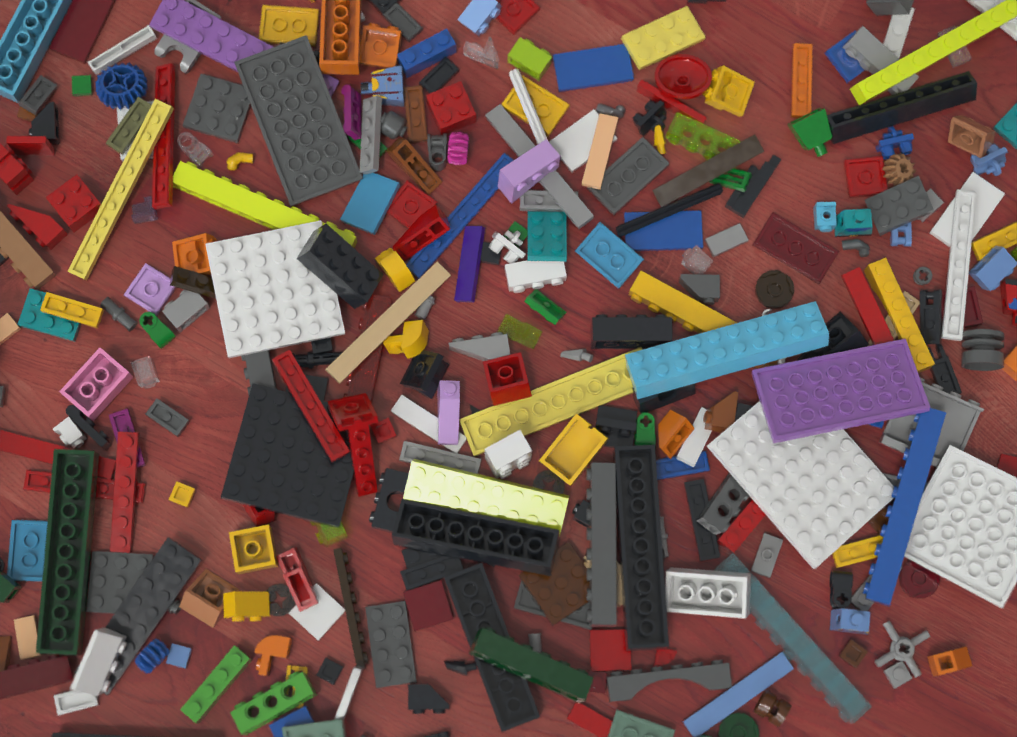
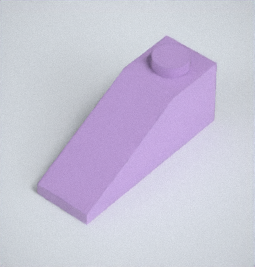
M439 381L437 388L438 445H458L459 381Z

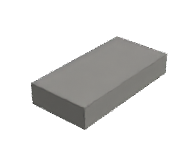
M739 223L706 238L705 242L712 256L716 257L748 242V238Z

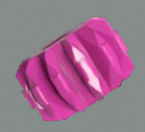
M463 132L450 134L447 157L449 163L454 165L466 164L469 147L468 134Z

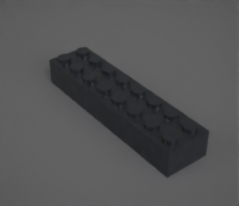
M402 499L392 532V539L394 545L551 576L560 534L557 529Z
M482 563L444 577L470 649L477 631L481 628L489 627L502 637L504 635L510 637ZM473 656L501 732L540 718L526 679Z

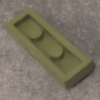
M138 97L109 137L106 145L124 155L134 141L152 105Z

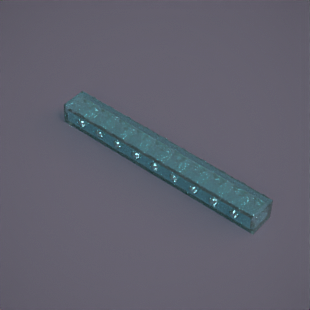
M734 553L729 555L713 570L751 573ZM751 573L750 614L756 618L755 623L762 630L766 629L769 632L770 640L775 645L779 644L784 649L783 654L790 661L793 659L796 662L798 671L803 676L807 675L812 680L810 684L818 692L821 690L826 696L824 698L831 707L835 706L840 711L838 715L846 723L848 721L855 723L872 707L870 703Z

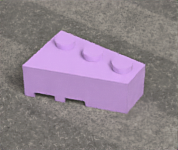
M547 139L500 169L498 188L512 204L548 173L555 171L559 167L561 156Z

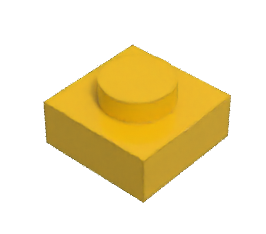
M176 481L169 501L188 508L196 489Z

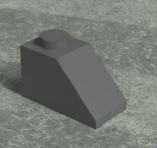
M680 274L679 284L698 302H703L705 305H713L715 302H718L720 298V275Z

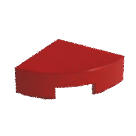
M668 648L656 650L653 667H662L669 664L675 658L677 650Z

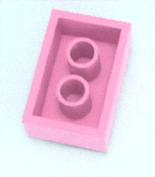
M99 348L59 392L94 421L133 379V376L102 348Z

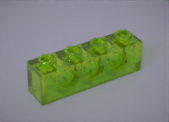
M676 112L665 137L670 143L674 145L680 144L689 152H697L707 160L720 154L718 148L722 147L727 150L742 142ZM690 132L692 137H685L683 133ZM707 140L709 145H703L700 141Z

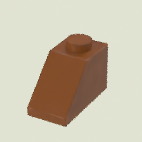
M732 392L704 413V429L723 433L735 422L738 392Z

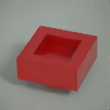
M389 418L370 425L378 444L397 437Z

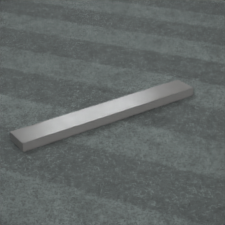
M501 104L485 115L486 119L518 157L535 147L533 142ZM556 170L548 173L539 181L578 229L594 219V215Z

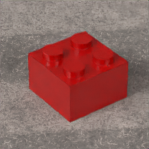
M461 81L426 95V103L440 135L444 133L449 134L476 123V113Z
M77 174L46 197L73 233L95 218L101 206V203Z
M521 352L483 361L493 406L532 397Z

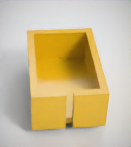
M579 414L574 415L539 460L570 486L576 482L609 440L597 428L593 427L591 430L592 424Z

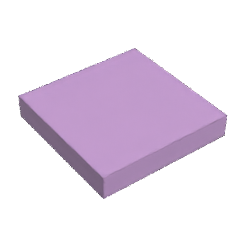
M145 263L124 293V296L158 316L177 287L170 286L171 279Z

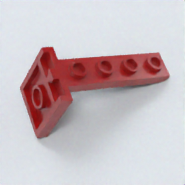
M362 393L327 401L328 409L338 430L348 429L358 497L378 492L369 424L378 423V415L367 394Z

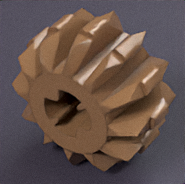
M894 154L884 162L886 166L882 170L886 174L883 177H888V183H893L895 187L914 178L913 174H915L916 170L913 169L915 163H910L911 157H905L904 154Z

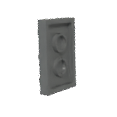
M919 176L865 200L868 209H871L872 219L880 236L935 212Z

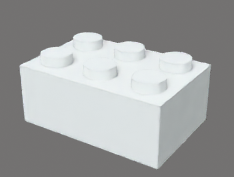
M521 430L484 449L485 460L495 478L501 477V479L512 474L511 471L517 467L521 470L528 466L532 455V450Z

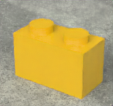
M234 591L223 593L224 618H232V622L245 621V618H249V622L262 621V617L270 616L269 592Z

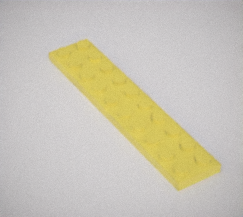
M642 347L531 391L532 397L491 406L459 419L473 456L485 453V448L518 430H521L525 437L570 419L575 414L580 415L598 406L632 394L633 385L626 368L625 354L640 351Z

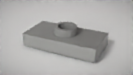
M764 533L750 571L770 578L783 540Z

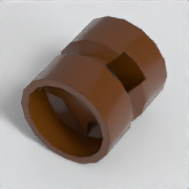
M765 690L753 712L762 718L768 717V722L779 727L788 715L792 705L783 699L777 700V695L769 690ZM774 705H775V706L777 707V709H776L775 712L773 713V712H771V710H772V708H773Z

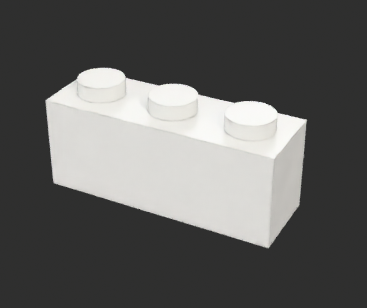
M526 260L505 264V275L509 292L520 293L525 291L526 288L531 287L533 289H541L547 284L557 286L563 284V281H566L567 278L564 261Z

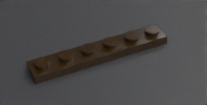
M342 548L333 549L356 666L359 665L366 669L365 664H368L369 660L367 651L363 652L361 644H364L365 640L363 631L359 632L357 624H360L361 620L359 611L355 612L354 604L357 603L355 591L351 592L350 584H353L351 572H347L346 564H349L347 552L343 553Z

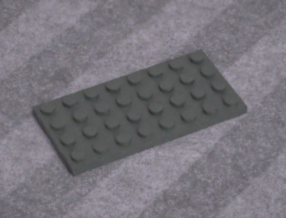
M307 35L234 62L291 207L363 179Z

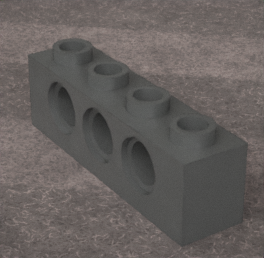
M728 473L696 521L714 535L721 532L724 533L731 524L729 521L732 516L735 517L740 512L742 501L745 502L750 496L734 477ZM729 492L734 494V501L729 498ZM719 507L723 509L724 516L718 513Z

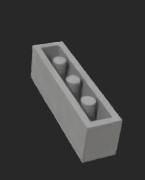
M864 26L859 28L843 46L846 53L850 57L857 59L860 66L871 74H875L900 60ZM915 74L888 89L889 93L893 95L908 90L919 76Z

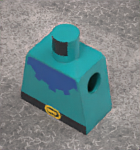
M849 209L840 212L836 216L835 237L871 236L873 229L871 209Z

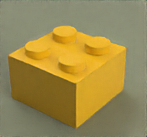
M270 525L229 532L234 567L237 574L278 567L272 527Z

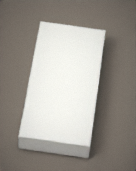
M75 690L54 695L59 716L99 705L98 696Z

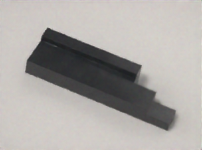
M773 154L769 162L765 161L760 170L751 165L747 172H750L752 177L749 179L748 186L746 185V191L735 190L725 207L744 218L782 159Z

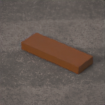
M422 85L403 87L409 143L427 142Z

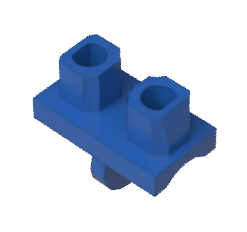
M891 126L888 127V133L882 134L884 140H880L879 145L876 146V151H881L884 160L889 159L890 156L895 154L893 148L899 147L901 154L908 155L913 151L911 142L914 140L913 133L902 135V130L896 131Z

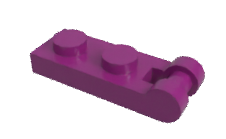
M347 84L341 89V93L344 95L343 128L347 135L354 140L361 139V94Z

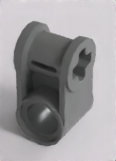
M447 133L434 136L427 134L430 167L434 171H442L447 164ZM435 158L442 159V161L439 163H436L433 160Z

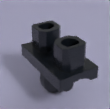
M650 100L644 107L648 113L644 116L641 113H636L632 117L633 123L643 137L650 130L654 131L655 126L661 125L662 130L665 128L663 121L667 119L665 116L667 112L662 101L656 103Z

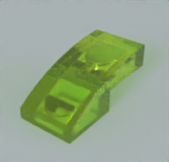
M508 314L504 316L496 331L502 332L503 335L507 334L509 339L534 349L542 333L541 330L526 322L523 323Z

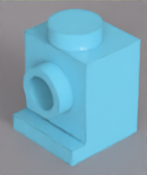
M816 202L813 207L815 230H820V232L834 230L837 225L836 202ZM823 215H829V218L826 219Z

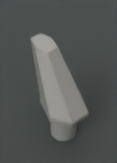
M586 349L566 350L561 353V357L579 362L582 360L591 362L593 360V355L586 353Z

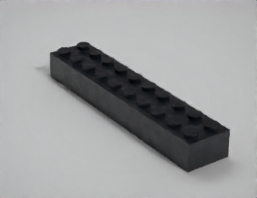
M655 445L615 446L613 449V463H616V509L626 651L664 650L669 648Z

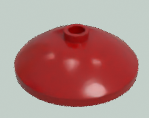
M677 54L663 59L657 65L654 78L658 88L666 95L677 99H692L704 94L709 89L712 82V72L710 67L700 58L687 54Z

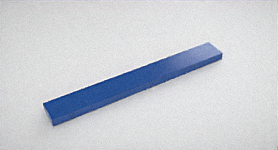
M504 153L447 217L450 230L418 251L406 264L415 277L419 279L430 269L465 229V226L472 221L499 190L500 169L514 161L507 154Z

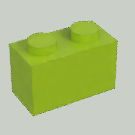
M520 37L509 52L507 62L540 81L552 63V56H550L547 50L537 48L532 41L524 40Z

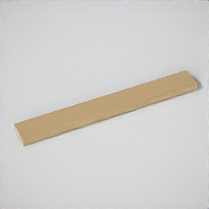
M436 262L326 368V371L340 384L425 302L451 274Z

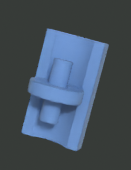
M993 144L986 152L987 156L979 158L972 154L973 172L978 176L985 172L987 174L993 173L995 176L1000 175L1001 168L1005 166V154L1008 150L1005 147L1000 149L996 144Z

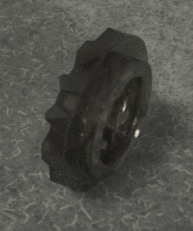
M551 470L543 471L535 477L533 487L544 490L545 485L542 480L548 484L555 481L552 486L553 491L563 494L565 488L564 480Z
M275 584L266 590V592H269V612L271 615L285 616L293 609L295 601L288 586ZM276 592H278L280 597H288L282 601V609L278 603H272L277 599Z

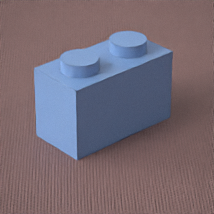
M994 246L969 271V275L983 290L991 291L1000 285V281L1004 277L1013 273L1017 262L1004 247Z

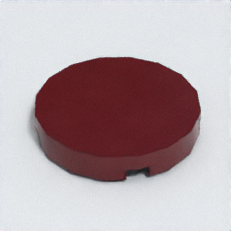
M913 561L905 563L900 571L899 584L908 596L922 599L935 593L940 584V576Z

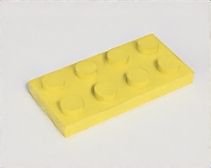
M688 6L621 37L622 42L639 70L705 39V35Z

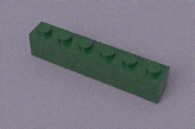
M485 627L477 631L469 654L575 702L581 703L586 700L593 681V677L589 676L587 671L573 669L565 661H556L551 659L552 656L547 653L533 651V647L527 644L520 645L512 637L506 635L502 637L496 634V631L492 628Z

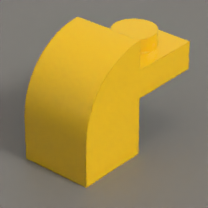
M391 248L374 258L399 292L415 282L404 261Z
M423 320L404 322L403 335L388 336L383 341V344L389 354L404 353L407 359L413 358L425 349L429 330Z

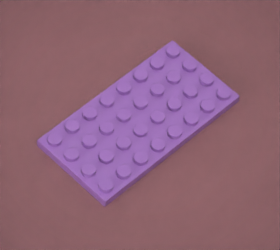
M906 339L754 369L751 373L773 444L929 412L930 410L928 399Z

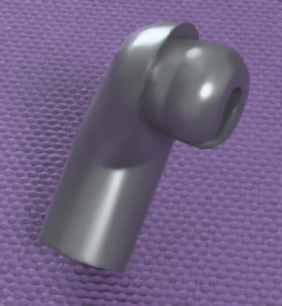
M599 103L596 112L620 119L624 116L626 109L621 105L616 106L615 109Z

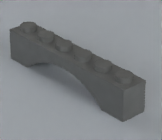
M723 660L711 661V665L703 666V662L691 663L689 668H683V664L672 665L671 670L655 667L651 668V672L643 673V669L630 670L631 674L623 675L622 671L610 673L611 677L606 678L609 702L631 700L637 692L647 685L665 679L692 681L702 685L709 691L732 688L729 663H723Z

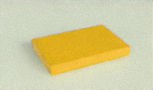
M262 5L259 39L269 44H280L281 42L286 43L307 35L311 47H316L319 9Z
M521 75L544 132L549 137L568 110L570 104ZM513 87L501 105L506 111L529 124L516 90Z

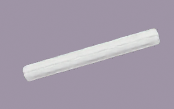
M511 70L509 76L537 144L547 139L519 70Z

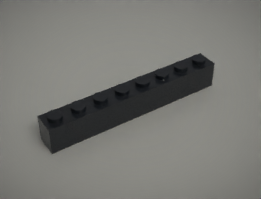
M967 71L867 102L860 106L829 114L827 118L832 134V139L830 140L833 144L974 101L977 95V82L972 74Z

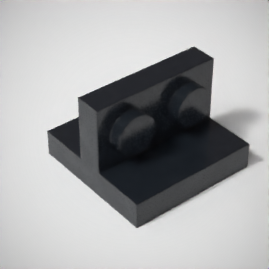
M423 350L419 355L412 358L400 384L432 399L438 388L439 381L442 380L449 364L443 360L444 357L439 353Z
M598 406L595 428L609 438L603 447L614 448L615 446L633 445L638 411Z

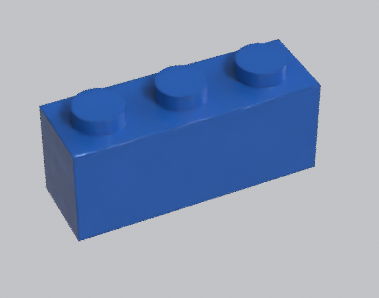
M445 29L397 54L398 64L402 66V71L406 78H409L440 62L445 57L457 53L456 43L448 29Z

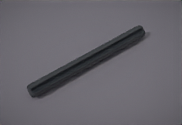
M717 183L616 227V232L619 237H622L723 193L722 186Z

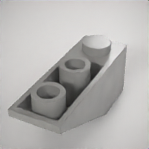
M502 332L493 333L491 337L484 338L483 335L473 336L471 340L458 338L449 343V350L481 361L510 355L507 334L503 335Z

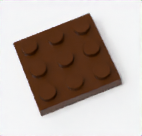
M569 542L557 549L551 576L527 571L522 572L518 576L552 626L590 602L586 601V589H590V581L586 580L587 568Z

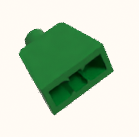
M818 108L787 124L804 150L814 148L817 157L828 152L824 142L832 139V134L825 108Z

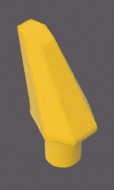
M661 125L655 126L654 146H657L658 152L661 155L666 154L665 137Z

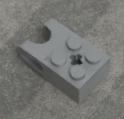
M186 0V2L222 20L220 15L196 0ZM163 35L155 48V55L160 58L165 57L171 50L180 51L184 55L180 63V70L185 74L190 72L201 53L166 35Z

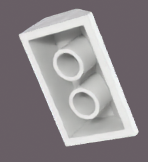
M105 627L95 630L70 689L96 696L103 694V692L106 693L111 684V681H109L110 675L115 673L119 665L117 661L118 656L123 654L127 646L125 642L127 636Z

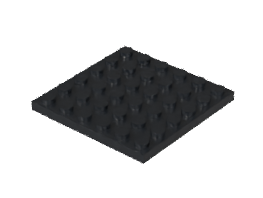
M252 383L221 499L339 528L354 472L351 450L349 454L331 462L292 394ZM321 401L326 412L328 413L329 417L331 418L332 422L337 428L334 419L328 409V403ZM348 429L338 430L350 450Z

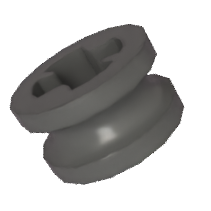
M920 267L914 272L913 280L918 285H926L932 280V272L927 267ZM919 272H921V274L926 273V281H924V279H919Z

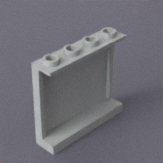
M920 377L930 408L946 412L931 466L937 468L949 445L964 451L980 412H983L984 409L979 407L980 403L970 399L968 402L962 400L960 394L950 391V394L942 391L943 387L934 383L930 386L924 383L925 379ZM916 414L888 420L879 443L902 453L905 452L906 448L910 449L912 441L908 439L911 429L916 430L917 422H914Z

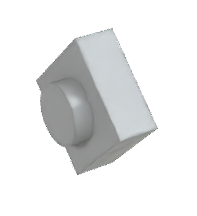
M899 661L883 670L893 689L912 679L903 661Z

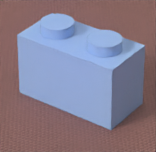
M472 0L458 18V21L479 37L481 33L484 34L488 30L490 21L499 15L502 6L496 0Z

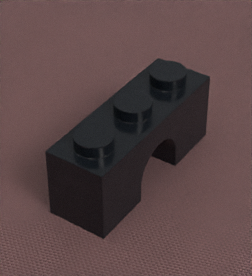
M695 383L641 399H637L634 388H632L633 399L640 414L648 413L696 394Z
M386 468L385 473H381L379 484H382L380 492H376L374 503L377 504L376 510L371 512L369 519L373 529L389 533L393 532L398 512L389 509L387 503L394 494L404 495L409 473Z

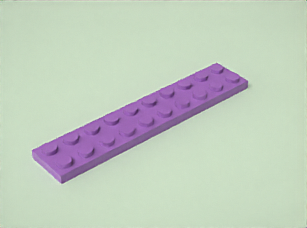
M162 0L149 24V27L236 72L238 71L234 63L235 61L273 48V46L184 0ZM322 74L329 94L332 97L339 84V80L327 74Z

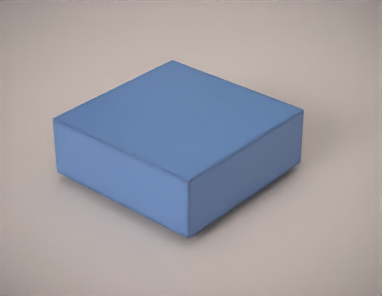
M172 643L166 663L187 669L192 649Z

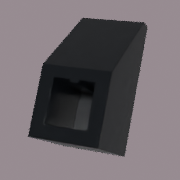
M408 684V710H413V714H425V710H433V713H445V709H450V705L429 684Z

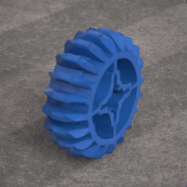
M122 61L120 65L115 63L113 67L107 66V70H101V75L97 76L98 81L95 82L99 100L106 107L110 106L113 110L116 107L120 110L123 107L129 109V106L133 105L138 97L141 99L145 97L148 90V81L144 72L137 65L133 66L130 62L127 65Z

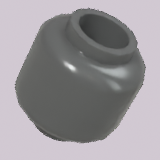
M393 111L384 112L381 117L380 133L391 139H396L398 135L402 137L407 128L404 126L405 118Z

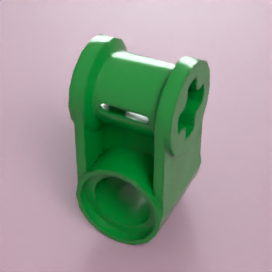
M145 312L140 316V325L160 349L176 337L152 312ZM148 319L153 322L151 326L146 322Z
M642 413L636 419L637 426L634 446L655 445L656 447L655 419L650 413ZM644 417H646L647 421H650L646 427H644L643 423H640Z

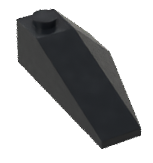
M839 312L826 323L829 332L828 346L804 352L796 361L867 347L869 343L860 331Z

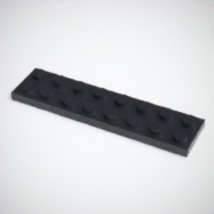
M170 537L166 539L105 627L127 636L125 640L127 646L123 654H119L117 659L119 665L115 673L110 675L109 681H111L109 689L106 693L103 692L107 696L114 689L202 561V559ZM80 665L78 666V668L75 670L74 673L77 674V671H78Z

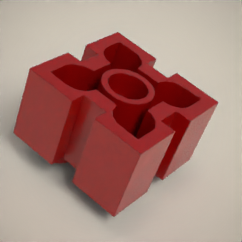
M0 143V179L18 195L34 181L30 176L32 171L14 154L7 144L3 146Z

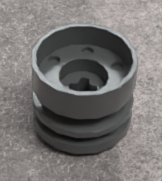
M974 329L963 332L962 339L964 341L962 342V347L968 349V351L962 353V368L974 371H994L1004 368V353L996 351L1004 348V342L1002 341L1005 339V334L1003 332L990 329Z

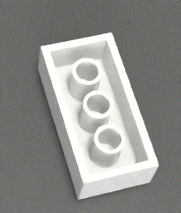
M671 567L666 571L665 595L667 612L746 618L750 614L751 573Z

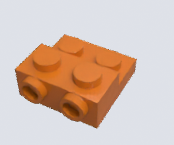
M369 23L368 26L363 25L360 44V64L382 68L395 67L402 39V32L399 28L387 26V29L380 28V25Z
M204 233L172 242L175 266L210 276L211 270L205 244L216 242L217 239L210 234Z

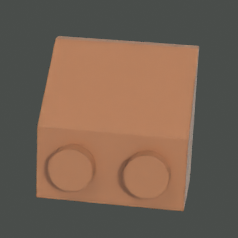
M963 115L954 116L951 119L948 142L982 158L993 144L996 131Z
M205 569L185 591L179 607L214 628L224 616L223 593L239 591L240 589Z

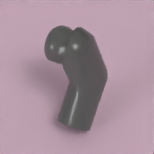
M859 239L842 241L843 250L856 249L859 251L860 257L869 256L870 247Z

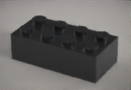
M327 224L313 231L296 258L354 309L369 301L384 275Z
M604 314L596 315V317H592L590 326L591 349H637L639 347L647 349L672 342V317H667V315L663 314L655 315V317H647L644 314L636 315L635 317H628L624 314L616 315V317H608V315Z

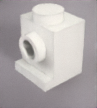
M67 417L53 428L60 435L59 437L66 446L70 444L74 450L84 444V440L87 439L70 417Z

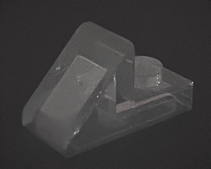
M489 37L484 49L475 42L469 43L466 41L463 47V55L495 69L499 68V57L491 37Z

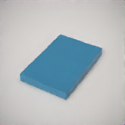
M369 173L363 174V179L360 180L340 220L345 224L375 235L401 185L399 182L384 176Z
M601 222L597 224L575 250L577 254L618 289L644 261L640 255Z
M12 520L7 575L14 581L42 582L47 521Z

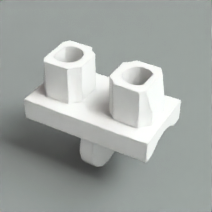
M509 230L506 231L504 235L509 240L496 232L491 236L494 239L491 241L489 248L497 254L503 247L507 248L509 251L503 259L509 264L515 263L518 258L525 256V253L514 245L516 243L518 246H521L523 243L519 239L521 233L518 230L513 234Z

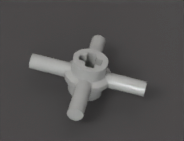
M890 620L885 622L883 626L892 639L890 652L874 661L876 666L879 668L895 658L898 661H905L915 678L920 676L922 673L912 656L915 652V646L930 638L929 633L925 630L912 639L899 637ZM904 645L906 650L900 653L899 648Z

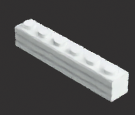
M148 25L101 55L88 61V64L95 75L101 73V70H106L107 66H113L157 38Z

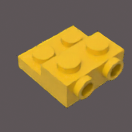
M724 65L712 71L711 85L703 94L706 97L704 103L718 110L724 109L741 117L744 114L755 82Z

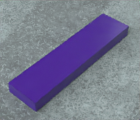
M465 226L454 298L456 302L475 301L485 233L483 226Z

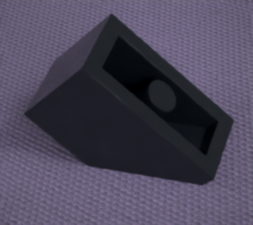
M49 102L32 120L29 136H46L52 145L60 144L58 107L54 102Z

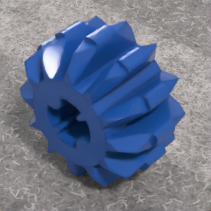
M154 639L135 658L138 668L146 674L155 670L169 654L170 650L166 647L167 645L159 639Z

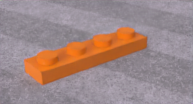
M794 43L792 46L791 118H800L811 112L813 44Z

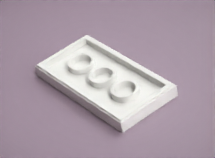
M972 172L960 189L976 192L972 240L1005 195L1001 190ZM955 198L930 231L931 235L949 247Z

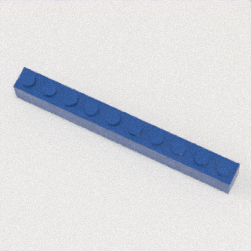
M930 408L929 412L915 415L914 422H917L916 430L911 429L908 440L912 441L910 449L906 448L903 460H906L905 467H900L897 478L901 479L899 487L894 486L891 497L895 498L893 506H888L886 517H889L887 525L883 524L880 536L884 538L882 544H877L874 555L878 556L876 564L872 563L869 575H872L870 583L866 582L863 591V594H866L865 600L890 606L946 412Z

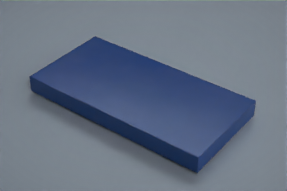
M624 44L553 54L559 92L631 82L634 80L630 55Z
M701 210L680 211L625 235V243L634 251L703 249ZM649 212L624 213V223Z

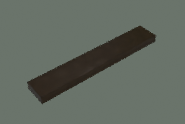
M753 135L652 191L660 206L663 207L763 153L764 150L756 135Z

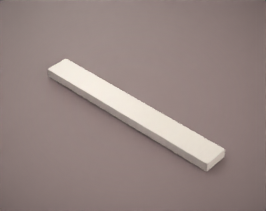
M957 189L955 192L941 339L961 341L963 337L976 192Z

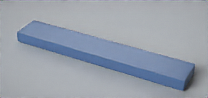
M783 652L779 653L732 686V688L684 720V725L692 737L703 734L794 668Z

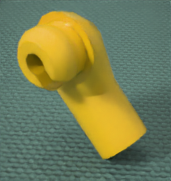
M238 152L227 159V168L234 171L238 168L237 164L241 162L253 163L254 154Z

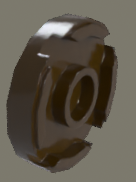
M771 270L762 274L757 280L755 294L758 301L765 307L780 309L791 301L794 294V283L787 274L785 275L778 270Z

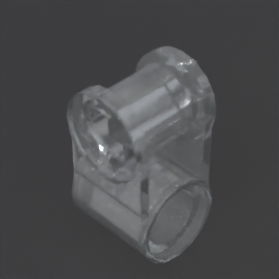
M183 132L178 136L177 142L181 151L200 169L209 157L214 156L213 152L191 133ZM184 141H192L189 146H183Z

